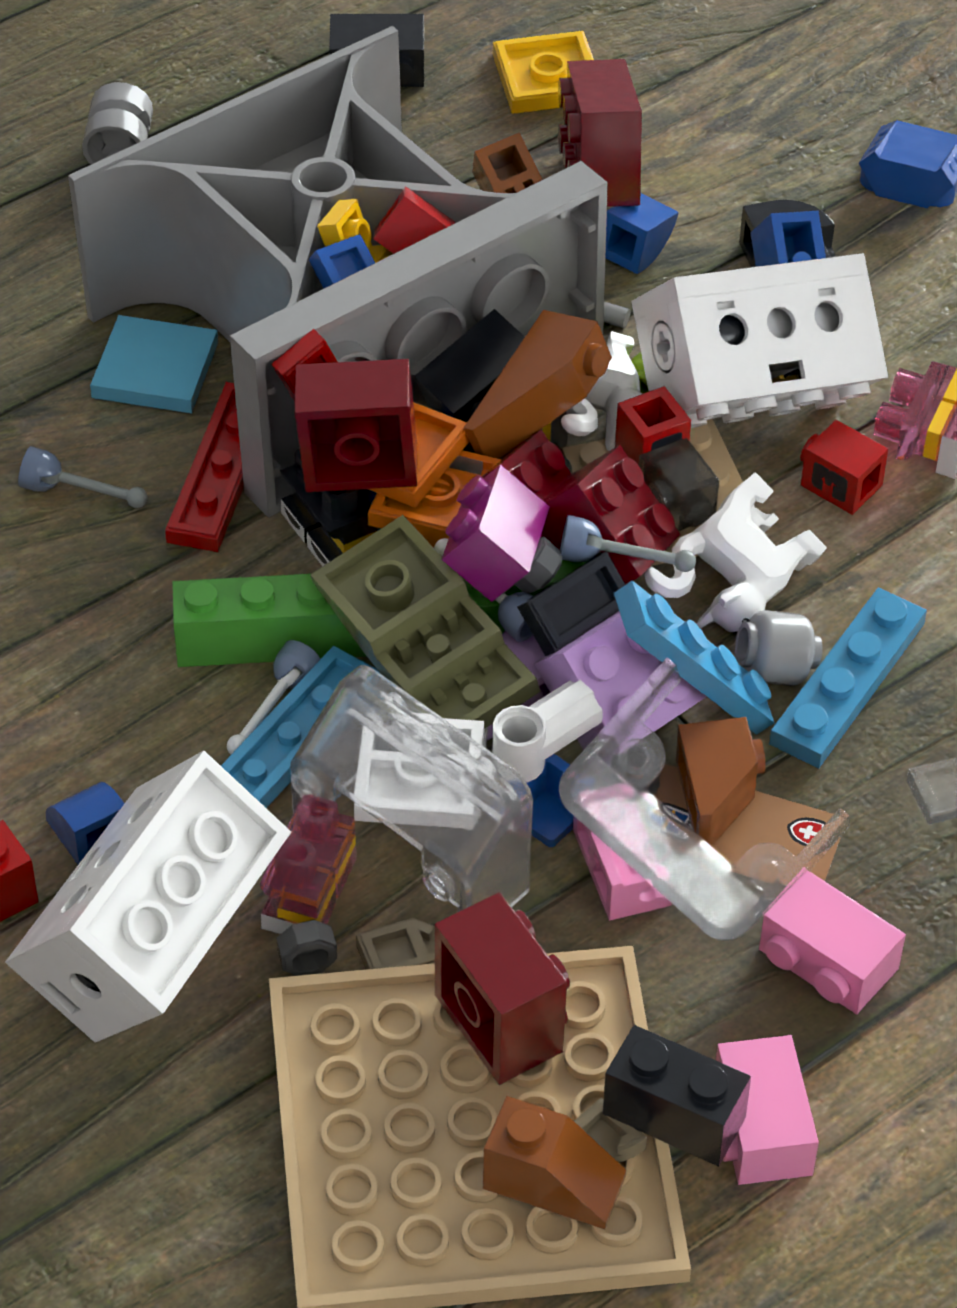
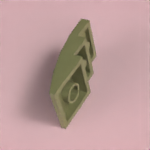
M404 515L310 574L312 582L342 624L413 716L484 721L485 729L493 724L496 715L503 709L521 705L541 692L537 678L504 643L500 628L469 596L465 581L441 560L442 556Z

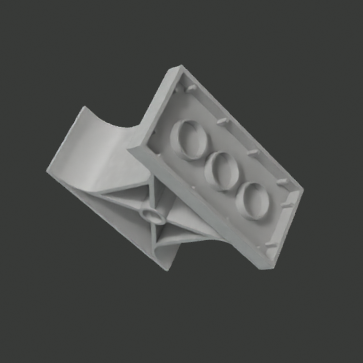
M393 26L68 175L88 318L94 323L114 312L133 305L147 303L174 304L199 313L230 342L244 494L268 518L281 511L282 498L295 493L282 476L280 470L295 464L294 453L300 449L295 418V402L271 364L313 328L325 339L338 362L409 359L413 402L430 409L432 408L426 403L414 376L493 309L497 310L524 336L527 335L543 310L598 321L603 334L608 182L582 161L517 193L487 192L460 182L402 133L398 30ZM405 186L456 222L326 288H323L308 260L315 250L325 247L317 225L338 200L357 199L362 216L370 226L372 246L381 245L373 240L374 230Z

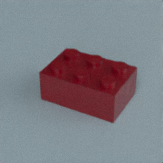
M626 60L567 61V78H559L558 81L559 107L563 108L564 124H559L558 126L559 153L563 154V168L566 169L582 161L607 181V207L640 205L642 110Z

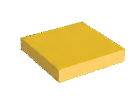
M584 31L493 42L494 61L512 114L560 108L558 81L559 78H567V61L594 60Z

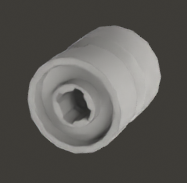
M113 82L103 85L95 91L91 100L88 114L89 121L86 125L82 142L83 154L90 164H94L148 139L153 107L148 95L140 88L128 83Z

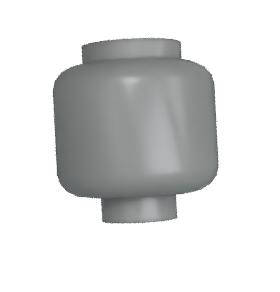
M762 610L755 613L749 622H743L739 627L735 642V658L738 664L748 672L756 670L768 684L794 686L805 680L810 669H816L819 666L822 657V640L820 636H815L811 622L804 615Z

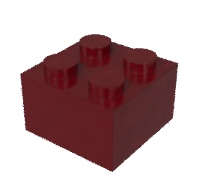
M409 359L296 365L295 418L306 492L417 486V435Z
M498 892L435 923V996L497 1083L501 1085L563 1053L565 1024L568 1023L566 995L567 989L570 988L569 976L560 959L554 954L548 956L536 941L534 928L526 914L521 910L514 912L502 894Z

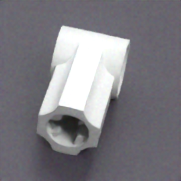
M570 680L529 707L523 705L510 706L499 712L493 722L492 761L497 775L513 783L532 781L543 772L546 758L602 723L603 710L595 699L594 692L581 680L577 682Z

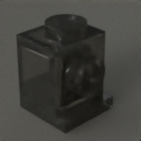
M687 438L639 455V466L643 472L644 481L658 502L669 509L678 531L688 527L699 526L716 513L719 478Z

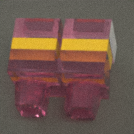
M934 361L931 362L925 375L899 368L891 387L889 401L907 406L909 409L882 402L876 415L873 435L899 443L896 459L906 460L914 453L937 461L935 473L956 479L957 368Z
M308 794L303 796L301 802H298L287 825L291 834L269 863L260 882L262 891L269 896L261 912V929L282 934L291 925L310 920H316L324 924L328 923L336 905V898H339L357 859L355 818L338 813V804L335 801Z

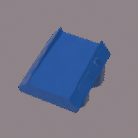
M898 120L883 125L859 162L861 167L860 182L866 189L873 191L879 197L927 209L930 206H948L954 202L957 194V135Z

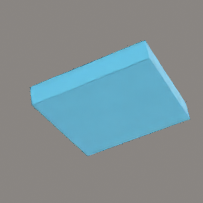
M118 315L90 384L91 397L192 414L218 345L217 330Z

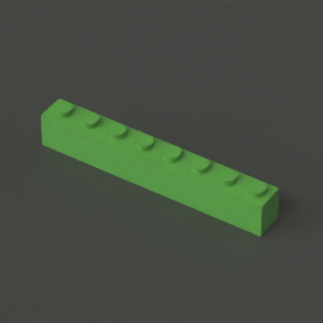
M562 560V564L555 577L543 589L530 595L538 594L586 562L575 563ZM310 574L172 581L173 624L178 667L274 662L278 652L289 640L306 644L320 658L333 646L354 657H367L312 582ZM461 577L465 581L469 596L500 628L503 634L505 630L498 620L500 604L496 600L491 602ZM513 585L504 593L510 596L522 591Z

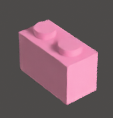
M806 870L764 914L759 950L765 953L769 960L783 970H790L813 985L826 1000L832 1003H840L857 1015L899 969L906 934Z
M792 1035L718 1044L716 1061L751 1076L746 1118L723 1158L724 1162L733 1161L738 1185L813 1176L819 1141Z

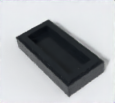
M604 552L520 604L517 608L544 655L548 656L619 611L614 592L625 586V583L607 552Z

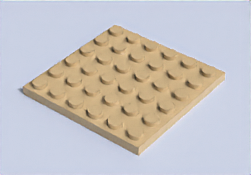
M633 946L546 953L548 956L554 954L560 959L570 980V988L567 989L566 995L568 1023L565 1024L563 1053L501 1085L494 1079L436 998L435 963L269 978L297 1308H431L690 1282L691 1265L669 1144L643 1133L647 1136L646 1149L633 1158L619 1162L626 1169V1177L605 1229L483 1189L484 1147L506 1096L567 1115L574 1121L600 1098L604 1100L605 1073L633 1025L648 1030Z

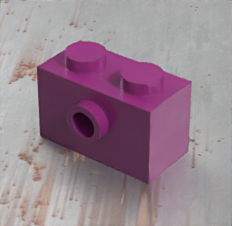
M499 465L484 479L480 475L475 476L459 493L457 501L461 505L458 514L452 519L446 529L449 539L441 559L491 602L530 572L550 508L502 465Z

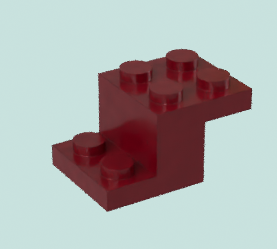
M541 429L519 444L482 476L484 479L499 465H502L550 506L541 538L545 537L559 550L567 515L584 518L593 522L599 528L602 538L605 540L666 551L681 535L675 527L671 512L665 505L658 502L644 481V475L636 461L627 456L621 445L576 472L571 473L565 465V459L560 449L549 441ZM607 552L625 585L642 576L655 562L653 560Z

